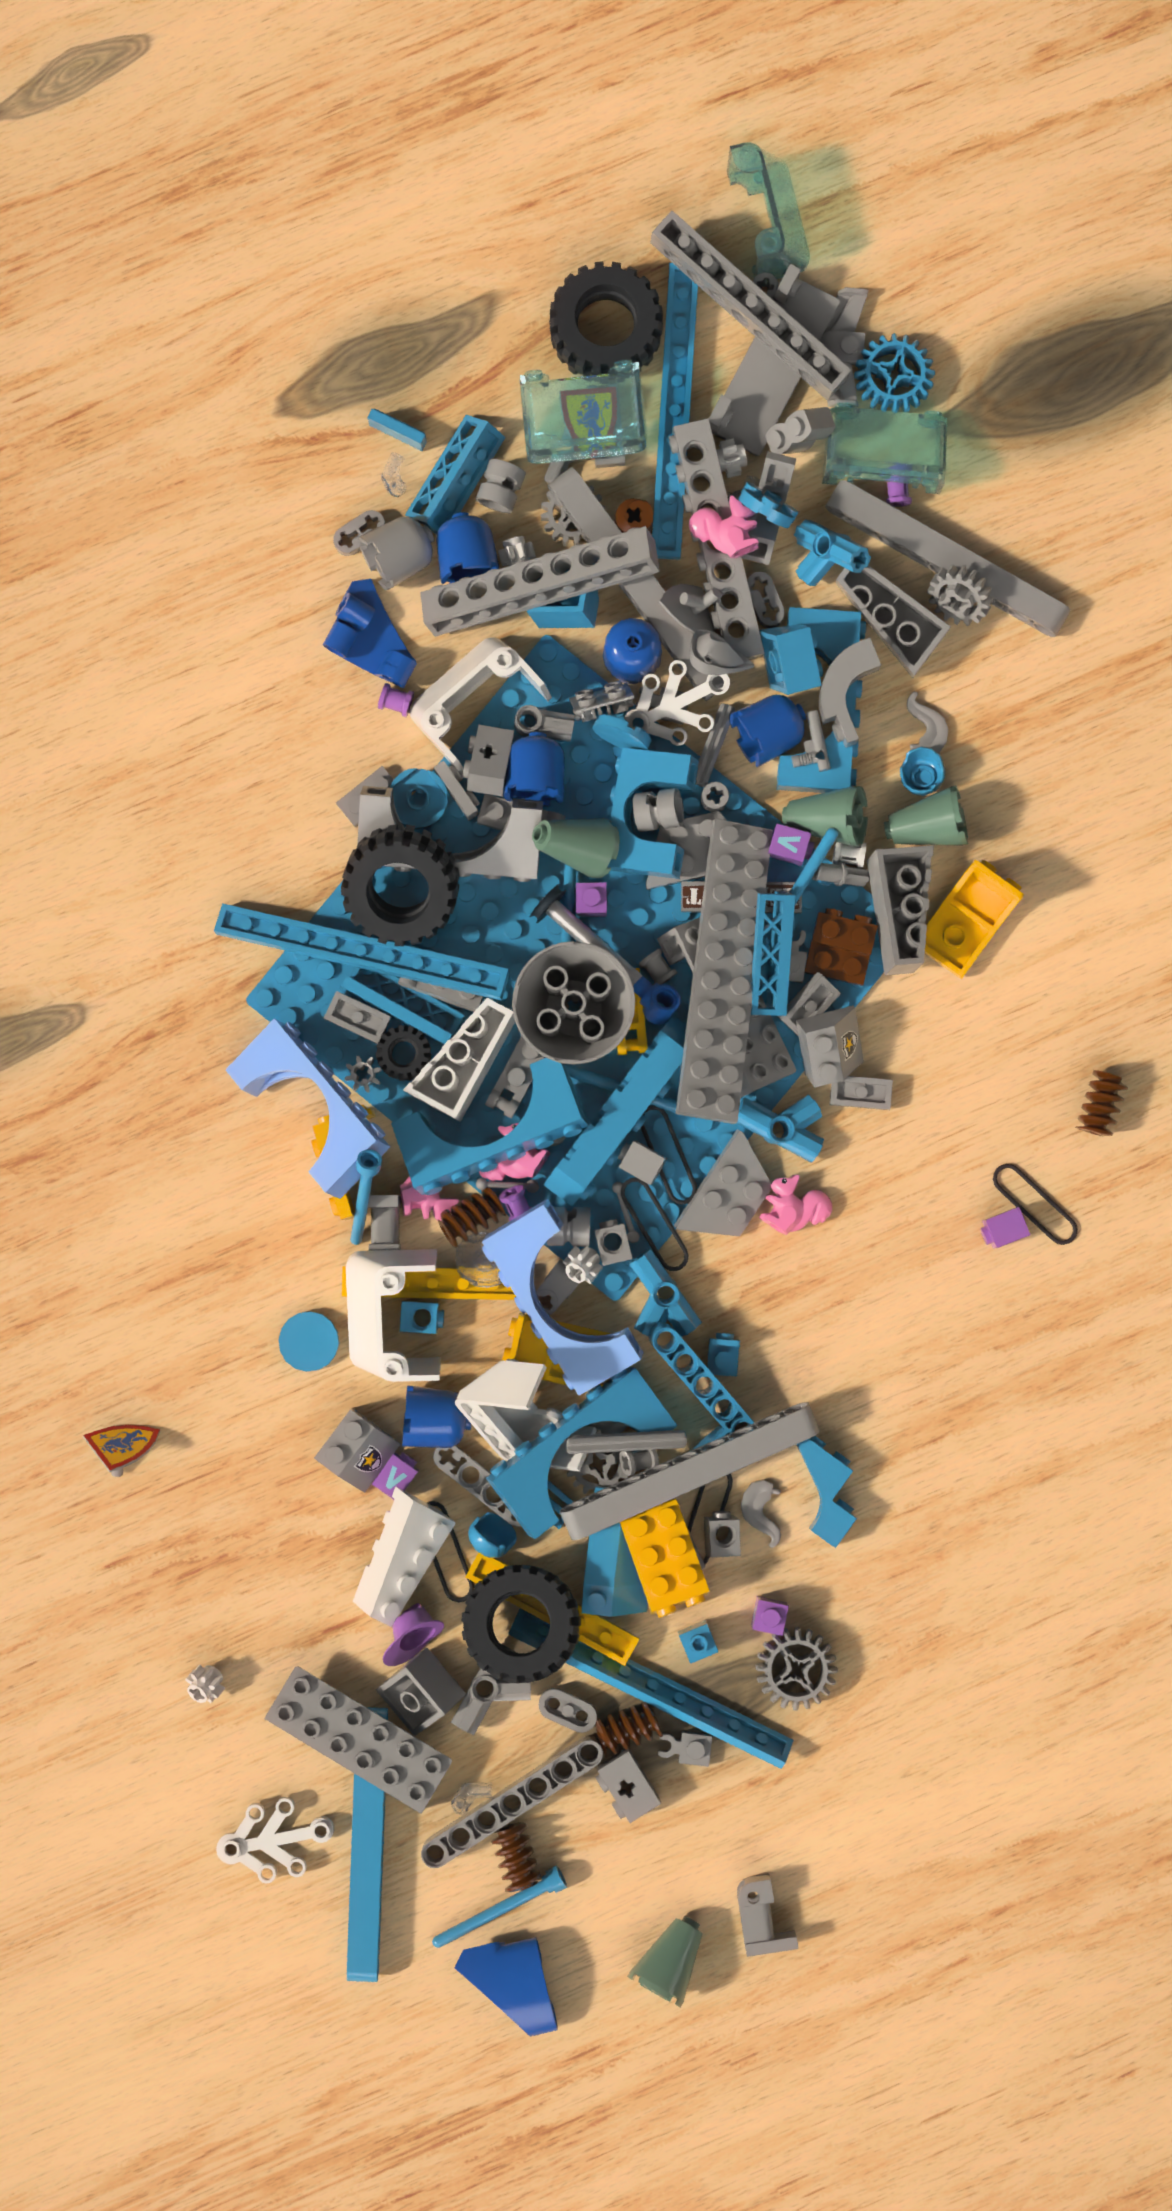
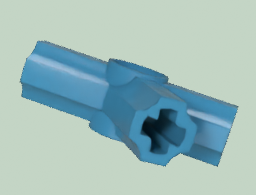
M807 519L796 527L794 536L797 539V544L810 550V553L796 570L799 579L803 580L807 585L816 586L835 563L854 573H861L864 568L868 567L871 559L868 548L852 541L848 535L836 533Z
M806 1095L779 1114L746 1097L742 1099L739 1106L737 1124L762 1136L768 1143L777 1144L810 1163L815 1160L823 1147L824 1139L805 1129L823 1117L820 1107L810 1095ZM775 1122L783 1126L784 1133L781 1138L776 1137L773 1133Z
M651 1248L641 1252L629 1262L650 1293L634 1329L649 1337L650 1329L654 1325L666 1323L668 1319L676 1332L682 1337L694 1331L702 1323L679 1290L676 1282L670 1277ZM661 1287H671L674 1290L673 1295L669 1299L659 1298L657 1292Z

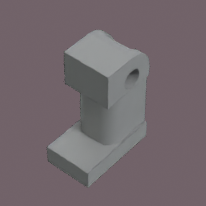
M370 1195L368 1208H371V1244H369V1251L401 1250V1196Z
M763 1874L744 1878L737 1887V1898L747 1957L798 1949L795 1930L774 1933L770 1903H774L770 1875ZM750 1892L758 1893L754 1898L748 1897Z

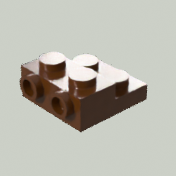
M826 908L825 913L819 912L817 914L804 973L815 975L819 972L825 978L863 986L878 925L872 924V918L855 915L854 920L843 918L842 911Z

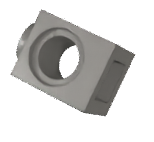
M637 1140L633 1141L631 1145L626 1143L621 1154L618 1156V1159L622 1161L619 1168L649 1185L654 1184L668 1159Z
M617 1219L599 1223L600 1229L594 1231L602 1265L631 1260L632 1255L625 1225H618ZM615 1233L620 1236L622 1243L618 1250L610 1251L604 1246L606 1235Z
M714 1511L712 1516L704 1517L705 1553L710 1557L741 1556L740 1519L731 1515L730 1511ZM721 1526H727L729 1529L728 1536L724 1540H717V1529Z

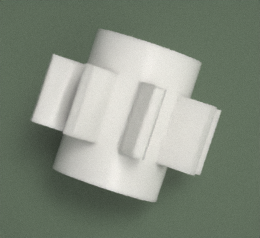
M734 438L720 441V449L716 451L721 472L725 471L727 478L741 475V467L748 465L743 444L735 445Z
M524 536L513 537L503 541L504 549L498 550L502 567L512 566L516 562L529 561L536 558L532 541L525 543Z
M356 1056L357 1064L354 1066L346 1064V1067L351 1070V1075L346 1076L344 1079L345 1081L353 1080L355 1082L353 1091L356 1092L360 1086H363L365 1091L370 1093L369 1085L372 1083L380 1085L379 1080L375 1078V1074L380 1073L382 1069L379 1067L373 1069L371 1067L374 1060L372 1057L365 1063L362 1062L359 1056ZM369 1067L367 1070L371 1075L369 1080L362 1079L361 1082H358L359 1076L356 1074V1071Z
M575 1246L563 1261V1264L566 1265L567 1276L577 1283L586 1280L591 1284L603 1269V1266L599 1264L600 1257L598 1253L587 1246L581 1250Z
M198 1665L185 1679L190 1684L187 1688L188 1694L199 1703L206 1701L212 1703L225 1690V1687L220 1684L223 1681L221 1672L211 1665H206L204 1668Z

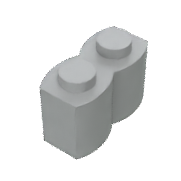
M828 407L804 409L793 412L784 423L772 426L767 431L765 437L773 453L781 455L800 453L811 448L815 440L827 438L836 426Z

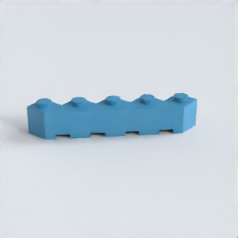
M674 1015L654 1038L651 1045L641 1055L618 1088L615 1089L595 1118L589 1123V1126L582 1132L575 1144L543 1184L570 1206H573L579 1198L584 1201L595 1188L591 1182L605 1164H608L610 1167L621 1154L617 1148L631 1130H634L636 1133L647 1120L643 1114L657 1096L663 1099L673 1086L669 1080L682 1064L687 1026Z

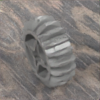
M795 1627L794 1636L790 1637L788 1629L784 1628V1639L780 1640L778 1635L772 1634L776 1644L772 1646L769 1642L765 1641L763 1646L769 1651L768 1654L758 1652L757 1654L759 1659L765 1661V1664L759 1663L755 1665L756 1670L765 1671V1674L757 1677L758 1683L768 1681L761 1690L764 1694L772 1690L774 1691L770 1696V1701L773 1703L779 1697H782L780 1706L784 1709L787 1707L789 1700L792 1701V1708L795 1711L799 1708V1701H803L805 1708L810 1709L808 1699L813 1697L814 1701L820 1704L821 1699L817 1694L820 1691L826 1696L830 1694V1691L824 1686L825 1683L835 1685L836 1683L835 1679L828 1676V1674L838 1672L837 1667L828 1666V1663L836 1661V1656L834 1654L825 1656L832 1647L829 1643L821 1647L819 1646L823 1641V1637L820 1634L812 1641L813 1631L811 1629H807L804 1637H801L800 1627ZM800 1644L808 1646L814 1651L803 1656H796L787 1646ZM780 1652L785 1659V1666L779 1672V1675L773 1678L772 1663ZM788 1656L791 1657L793 1662L796 1661L798 1665L800 1662L804 1664L801 1670L805 1681L802 1680L800 1675L796 1676L795 1672L793 1675L789 1673L792 1667L787 1658ZM820 1659V1676L813 1685L808 1678V1671L814 1665V1662ZM790 1681H797L806 1691L798 1693L788 1692L779 1686Z

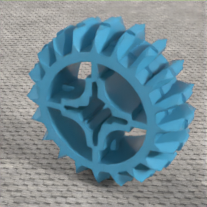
M894 333L891 335L890 342L882 335L879 338V345L875 341H871L869 343L870 350L863 349L861 351L863 359H858L855 365L860 370L855 371L854 378L861 380L856 384V389L860 391L866 390L862 394L861 399L865 401L872 398L870 403L871 409H874L877 404L882 405L880 409L882 414H885L887 407L892 408L893 415H897L899 407L902 408L904 413H909L910 404L918 408L920 406V399L926 400L928 398L927 390L932 389L934 384L930 379L934 377L935 370L929 369L933 364V359H923L927 355V348L918 351L919 341L915 340L910 345L907 343L909 339L907 335L903 336L902 341H897V334ZM896 354L895 358L890 362H875L884 355ZM905 357L914 364L918 375H915L914 371L905 366ZM898 363L899 366L897 371L899 372L897 378L894 380L893 385L891 386L890 383L892 378L890 377L892 371L895 369L896 364ZM871 374L876 375L875 378L882 380L885 385L884 392L875 385ZM909 385L914 386L911 391L905 394L893 395L898 387L908 388Z

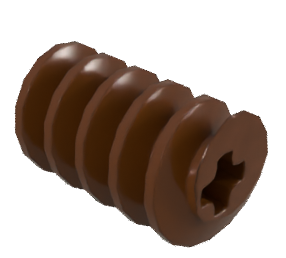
M635 498L625 500L616 510L615 524L622 533L627 532L631 528L646 526L652 535L654 515L652 507L646 500Z
M1093 1070L1092 1074L1099 1080L1090 1081L1089 1086L1095 1092H1087L1085 1094V1097L1092 1103L1082 1104L1081 1108L1088 1115H1079L1078 1120L1084 1126H1076L1075 1128L1102 1137L1113 1136V1132L1106 1127L1107 1125L1117 1124V1121L1110 1117V1114L1121 1112L1114 1105V1102H1124V1098L1117 1093L1118 1091L1128 1090V1087L1121 1082L1122 1078L1119 1076Z
M487 1187L481 1190L482 1196L478 1193L472 1194L471 1201L466 1198L462 1200L461 1208L453 1205L451 1207V1214L447 1211H443L440 1214L441 1221L438 1220L440 1228L454 1248L458 1247L457 1237L467 1242V1231H471L477 1236L479 1235L477 1225L480 1224L487 1230L489 1229L487 1219L490 1218L497 1224L499 1223L497 1213L500 1212L506 1216L501 1202L490 1188Z
M646 1702L642 1703L641 1713L634 1706L630 1707V1717L622 1710L619 1711V1721H616L611 1714L608 1715L606 1726L600 1719L596 1720V1731L606 1758L608 1747L614 1754H618L619 1743L626 1750L630 1749V1739L639 1746L641 1745V1735H644L648 1741L653 1740L654 1730L660 1737H663L654 1709H651Z
M523 1822L503 1826L494 1832L498 1833V1837L491 1841L492 1845L502 1846L501 1849L495 1852V1856L505 1857V1860L498 1864V1868H508L509 1871L501 1877L502 1880L512 1881V1884L505 1888V1892H515L530 1888L538 1883L536 1880L541 1876L539 1870H532L537 1865V1860L535 1858H528L534 1853V1849L531 1846H525L530 1841V1835L521 1834L527 1829L526 1823Z

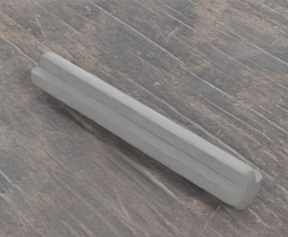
M684 1430L574 1435L566 1438V1449L569 1454L685 1448L687 1445V1435Z

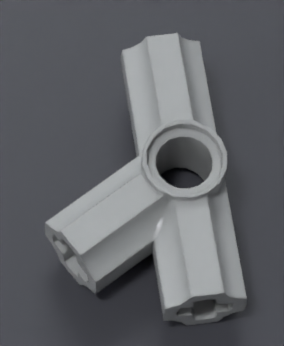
M501 1644V1645H502L503 1647H505L506 1649H508V1650H510V1651H512V1652H515V1651H513L512 1649L508 1648L507 1646ZM480 1668L477 1675L472 1679L471 1686L451 1723L474 1735L492 1701L531 1700V1682L509 1683L508 1681L492 1677L490 1673ZM482 1680H488L493 1684L492 1692L486 1696L479 1695L476 1691L477 1684Z

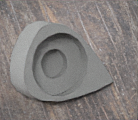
M700 629L696 630L693 634L689 655L691 664L697 671L708 675H723L741 672L754 667V664L715 632Z

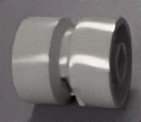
M490 459L484 474L487 482L481 483L476 501L489 509L501 513H512L517 500L515 491L521 489L526 472L509 462Z
M678 788L660 790L658 795H655L652 791L635 793L633 812L636 826L640 832L657 830L660 825L665 829L683 826L684 807Z
M553 1206L564 1225L559 1232L547 1240V1246H564L566 1242H570L573 1247H589L591 1208L574 1207L570 1212L565 1207Z

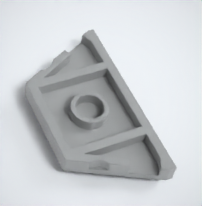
M719 811L686 818L682 827L665 829L660 825L656 842L677 844L684 849L680 879L648 875L646 882L647 890L705 877L712 821L715 818L726 820Z
M738 1129L735 1131L697 1189L694 1197L674 1224L675 1228L685 1231L741 1236L771 1190V1182L742 1131Z

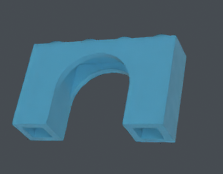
M622 747L621 756L617 757L615 766L616 773L618 774L617 782L611 790L612 812L607 817V819L612 821V826L617 827L620 840L616 860L611 859L607 866L611 868V871L680 879L684 849L677 844L640 839L635 833L632 824L633 798L635 793L647 792L659 787L694 791L699 761L692 755Z

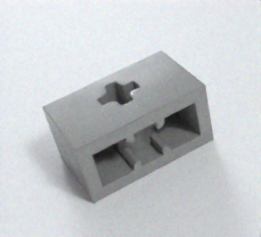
M478 725L476 736L471 735L468 753L472 754L471 760H465L463 778H468L467 791L503 797L514 730Z
M630 1749L622 1750L597 1766L599 1775L596 1776V1780L605 1793L610 1791L616 1801L612 1802V1806L620 1819L626 1817L629 1823L661 1804L658 1794ZM625 1780L628 1784L633 1782L631 1785L632 1792L628 1794L626 1790L620 1791L621 1781Z

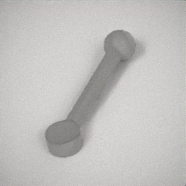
M480 1178L476 1181V1187L480 1190H484L487 1187L511 1188L515 1185H523L524 1189L531 1193L537 1192L539 1189L536 1180H529L527 1183L493 1182Z
M615 1182L612 1185V1190L617 1193L629 1232L627 1238L630 1242L635 1243L639 1240V1234L634 1231L629 1211L620 1195L623 1184Z

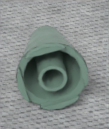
M957 785L948 787L889 814V821L884 822L887 840L893 839L894 844L968 845L965 815L961 804L958 802V799H961Z
M851 786L791 800L787 807L783 808V824L809 832L811 836L823 838L829 828H835L838 831V837L835 842L859 846V844L864 842L868 824V817H863L862 807H868L865 791L861 786Z
M605 818L543 820L534 828L532 833V840L536 849L591 878H602L609 873L611 868L607 866L611 859L616 860L620 844L617 827L612 826V821Z
M686 1916L683 1917L682 1921L676 1918L631 1969L627 1977L634 1980L637 1975L640 1977L638 1982L641 1986L669 2002L672 1997L676 1998L675 2005L681 2008L703 1934L698 1930L700 1924Z

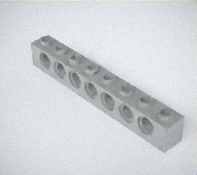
M671 211L654 229L650 243L827 401L847 381L851 373V369L674 211Z
M709 418L674 426L672 430L673 435L668 436L671 452L672 454L677 453L680 463L675 468L679 483L684 482L687 494L682 495L686 513L691 512L693 515L697 510L709 506L719 514L722 520L732 516ZM697 448L701 451L703 458L698 462H692L686 456L687 450ZM698 477H703L707 479L710 487L706 491H698L695 489L693 481ZM690 532L693 542L698 541L701 553L696 554L700 571L705 570L708 582L703 583L705 594L711 589L717 588L721 592V597L725 594H732L737 599V606L733 609L725 608L721 603V598L713 603L715 611L710 612L714 630L719 629L721 637L748 659L762 657L764 649L742 556L735 559L730 558L728 554L719 550H712L708 546L707 541L702 542L699 538L696 539L692 532ZM718 565L727 566L730 570V577L724 580L717 578L714 574V568ZM730 624H740L744 629V635L741 638L730 636L728 632Z
M646 526L631 528L621 534L604 536L597 541L587 544H577L570 549L556 553H546L542 557L529 561H519L505 568L491 569L484 574L464 577L457 582L447 585L434 586L430 590L420 592L424 624L436 637L658 573L660 570L655 540Z

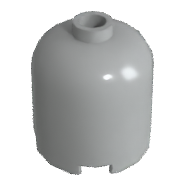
M412 517L396 518L358 537L363 542L360 545V549L371 571L377 569L383 578L378 583L384 590L393 588L425 569L432 560L433 549L431 543L434 542L433 534L427 525L422 527Z

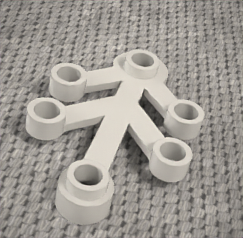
M674 660L669 665L670 675L660 706L648 711L653 692L660 686V678L653 673L647 674L642 680L643 690L637 708L630 710L624 719L629 722L628 726L635 730L633 720L641 718L644 721L642 729L648 734L670 740L676 746L683 745L688 737L684 728L676 727L670 729L655 723V721L663 717H669L696 726L702 732L710 731L714 726V719L710 714L704 713L699 715L681 708L710 693L715 695L724 694L729 689L730 678L728 674L708 675L706 682L675 697L681 677L687 672V665L682 660ZM676 663H680L684 668L683 673L680 675L672 671V667ZM717 676L722 677L724 680V685L720 688H716L712 682ZM653 677L656 679L657 685L655 688H648L646 686L647 678ZM703 717L709 718L711 721L710 727L702 728L699 724L700 719ZM681 731L684 734L683 741L676 742L673 739V733Z
M282 1797L278 1800L275 1812L260 1835L246 1839L254 1823L260 1822L265 1815L263 1805L252 1803L247 1808L246 1817L236 1832L222 1836L217 1843L216 1851L221 1861L226 1864L241 1862L256 1872L259 1880L263 1883H271L277 1875V1869L271 1863L264 1864L249 1853L250 1851L262 1850L286 1866L291 1876L300 1877L306 1871V1861L301 1857H294L279 1847V1845L313 1839L318 1843L327 1842L334 1833V1824L328 1817L319 1816L312 1821L310 1826L275 1833L285 1817L291 1815L295 1808V1803L290 1797ZM281 1802H288L291 1809L288 1812L282 1811L280 1809ZM258 1808L261 1811V1816L253 1818L250 1815V1810ZM317 1826H324L327 1833L319 1836L315 1831ZM228 1844L236 1846L237 1852L235 1854H229L226 1851ZM292 1863H301L303 1870L295 1872L292 1869ZM264 1868L272 1870L273 1876L271 1878H265L262 1875Z

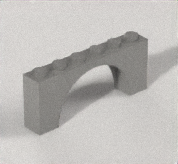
M363 786L359 803L358 842L364 837L369 838L372 831L381 828L383 832L387 831L388 825L398 824L399 830H405L396 812L393 788ZM513 798L510 816L503 829L493 840L472 851L452 853L455 858L454 867L459 869L460 877L481 874L487 879H500L501 876L513 877L514 880L519 882L537 879L540 851L534 845L532 833L534 828L542 821L544 801ZM403 863L384 865L394 867V870L401 872L416 869Z

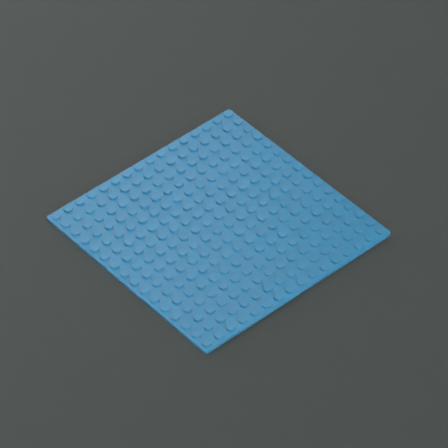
M545 635L525 657L524 661L545 683L552 699L547 701L520 671L516 672L507 679L452 746L450 751L464 768L465 760H471L472 754L468 753L471 735L476 736L478 725L514 730V743V741L524 737L514 727L517 711L521 707L533 705L541 710L574 715L573 706L569 698L575 697L576 692L584 689H593V692L605 689L604 685L608 684V682L551 636ZM634 704V706L628 707V711L614 714L612 705H609L611 715L623 719L630 710L636 709ZM601 707L602 715L607 714L606 707ZM596 708V709H595L596 717H599L598 711H597V708ZM524 715L520 718L521 724L527 728L536 725V720L531 715ZM635 718L633 726L642 728L644 721L641 718ZM574 719L571 742L552 739L559 743L564 750V799L562 803L551 800V806L543 807V810L566 816L565 819H607L608 815H611L613 806L611 790L617 782L618 774L616 773L615 766L617 757L621 756L622 749L605 741L594 732L592 727L596 719L583 723L582 720L575 721ZM649 734L651 743L647 750L692 755L699 761L700 756L685 744L676 746L670 740ZM673 735V739H674L676 742H681L678 738H676V737ZM445 757L439 762L441 763L444 760L448 767L451 766V763ZM713 768L708 784L711 782L722 783L726 786L729 793L727 804L720 811L727 821L772 829L773 832L776 823L784 825ZM463 778L459 783L466 792L468 778ZM695 785L694 791L679 789L683 801L684 819L711 813L705 810L701 804L704 787ZM659 787V788H654V789L649 790V791H652V792L655 793V795H658V792H659L660 790L670 789V788ZM448 790V806L443 817L430 827L414 830L421 834L424 829L431 832L430 839L436 841L440 838L446 844L445 852L463 853L478 849L493 840L501 831L477 824L479 814L468 821ZM711 791L708 800H713L715 804H719L722 795H716L715 791ZM415 792L410 803L413 806L415 804L422 806L425 804L423 799L427 795L424 792L420 794ZM473 792L480 803L476 806L479 813L485 793ZM503 792V797H502V796L492 795V796H495V797H499V798L505 799V798H504V792ZM633 812L632 824L637 836L642 840L656 842L659 828L654 831L640 832L636 826ZM540 851L537 879H531L528 882H519L514 880L513 877L501 876L500 879H487L481 874L459 877L458 884L460 886L455 908L444 928H438L437 934L430 939L424 936L419 944L412 945L409 940L405 941L404 945L509 969L510 975L502 1001L489 999L513 1011L514 987L523 967L538 952L549 946L561 943V926L548 915L539 923H536V916L530 917V915L542 898L557 884H560L559 889L563 891L565 864ZM770 857L767 882H796L809 860L804 859L803 864L799 866ZM826 857L822 861V863L832 864ZM382 866L376 870L373 876L372 883L375 891L385 902L393 906L412 907L423 902L428 896V882L417 869L401 872L394 870V867ZM576 870V883L606 882L607 917L577 918L633 968H640V974L651 984H654L652 977L644 967L641 968L639 966V962L657 949H661L657 938L674 927L697 919L701 915V913L681 912V883L647 890L646 882L648 875L610 870L602 878H591ZM705 877L689 881H705ZM811 879L802 894V913H794L792 941L799 940L801 930L805 931L806 938L799 947V951L807 952L808 957L817 914L819 912L825 913L826 908L842 911L843 918L854 920L855 915L872 918V924L877 925L872 894L861 886L847 884L836 886L834 882ZM342 882L308 922L366 936L362 933L364 927L361 924L355 926L350 920L352 912L345 911L343 905L345 896L341 895ZM575 889V911H574V915H575V916H576V889ZM765 913L770 920L773 919V913ZM878 930L876 931L872 953L869 958L864 985L859 986L826 978L841 994L824 1013L849 1006L856 1007L884 973ZM374 934L371 935L372 938H376V939L379 938L378 936H376V935H374ZM284 951L247 996V1004L269 1022L275 1018L284 1024L287 1022L292 1023L300 1031L301 1034L298 1037L301 1041L309 1043L317 1051L318 1054L315 1056L317 1060L327 1064L333 1070L334 1075L353 1089L355 1082L353 1080L345 1081L344 1079L346 1076L351 1075V1070L346 1067V1064L352 1066L357 1064L356 1056H359L362 1062L365 1063L372 1057L374 1060L371 1067L373 1069L381 1068L376 1058L377 1044L325 1020L324 1016L336 991L382 1013L385 1012L341 987L346 975H350L354 966ZM662 951L661 956L664 958V960L666 961V963L669 965V963H668V961H667V959H666V957H665V955H664V953H663V951ZM686 958L678 963L669 965L671 970L675 969L677 971V974L664 984L672 986L679 993L681 998L680 1005L673 1015L687 1025L693 972ZM770 959L761 966L760 974L766 981L769 975ZM362 968L355 979L365 986L377 983L374 972ZM804 973L803 983L789 981L787 1005L814 975ZM378 974L380 982L387 980ZM395 983L381 986L384 997L391 1001L403 998L400 986ZM378 987L372 989L375 992L379 993ZM404 989L406 997L414 995L413 993ZM767 989L761 994L765 1005L767 1002ZM420 997L407 1001L410 1011L416 1015L429 1013L426 1001ZM483 997L481 1004H482V1003L485 1001V999L488 998V997ZM438 1000L465 1015L456 1033L461 1029V1026L464 1024V1022L474 1013L470 1010ZM571 1000L568 1002V1010L576 1012L582 1004L580 1002L574 1004ZM404 1002L398 1003L400 1006L406 1008ZM430 1004L432 1012L440 1010L438 1007ZM446 1012L433 1015L436 1026L449 1032L456 1018ZM771 1015L795 1065L796 1072L745 1096L770 1111L774 1109L804 1072L799 1036L775 1015ZM392 1017L385 1033L392 1027L409 1026ZM430 1017L424 1018L425 1020L432 1023ZM645 1017L647 1046L649 1047L665 1024H653ZM515 1022L461 1122L403 1091L413 1080L399 1081L389 1077L383 1070L375 1074V1078L379 1080L380 1085L375 1083L369 1085L370 1093H367L364 1087L360 1086L356 1093L392 1122L419 1111L428 1120L433 1132L440 1139L457 1146L478 1147L503 1138L504 1136L498 1130L499 1126L507 1127L522 1120L531 1101L533 1081L512 1119L505 1116L504 1111L496 1107L492 1109L485 1105L522 1036ZM637 1030L628 1031L625 1039H637ZM424 1035L431 1047L432 1060L442 1049L443 1045ZM400 1042L392 1050L394 1061L400 1065H407L415 1058V1048L409 1042ZM616 1047L609 1054L598 1060L571 1065L622 1082L644 1053L629 1051L627 1055L618 1056ZM682 1064L669 1080L673 1086L664 1097L677 1101ZM369 1067L356 1071V1074L359 1076L358 1082H361L362 1079L369 1080L371 1076L367 1072ZM571 1078L589 1125L613 1092ZM505 1088L501 1094V1097L509 1101L514 1096V1093ZM649 1110L644 1115L647 1118L644 1126L654 1150L668 1158L662 1169L673 1195L679 1200H686L693 1191L690 1179L663 1115L658 1110ZM665 1110L692 1172L697 1189L737 1129L744 1133L747 1140L754 1133L737 1123L729 1124L689 1117ZM584 1127L579 1134L566 1137L559 1145L545 1148L550 1152V1155L534 1178L516 1179L505 1175L502 1181L495 1180L494 1182L527 1183L529 1180H536L539 1186L537 1192L531 1193L525 1189L524 1196L529 1207H534L548 1199L552 1206L565 1207L570 1212L574 1207L591 1208L589 1248L594 1249L600 1257L594 1231L600 1229L599 1223L617 1219L618 1225L624 1224L626 1234L629 1233L617 1193L613 1192L612 1185L615 1182L623 1184L627 1179L635 1176L619 1168L622 1161L617 1158L611 1167L605 1164L591 1182L595 1188L584 1201L579 1198L573 1206H570L543 1185L586 1129ZM641 1128L637 1133L631 1130L617 1149L621 1152L626 1143L631 1145L636 1140L648 1147ZM479 1172L471 1174L466 1182L481 1193V1190L476 1187V1181L483 1177ZM659 1174L654 1184L649 1185L674 1227L687 1204H677L671 1200ZM632 1182L627 1185L625 1196L659 1251L672 1235V1232L645 1187L639 1182ZM488 1187L496 1194L498 1199L499 1195L508 1189ZM501 1203L505 1213L510 1216L505 1203ZM630 1214L634 1231L639 1234L637 1242L632 1243L628 1240L632 1259H634L635 1256L651 1247ZM610 1233L605 1236L604 1246L608 1250L615 1251L620 1248L622 1241L618 1234ZM547 1241L544 1244L563 1261L574 1248L570 1242H566L564 1246H547ZM631 1260L603 1266V1269L591 1284L611 1300L617 1301L638 1276L629 1264Z

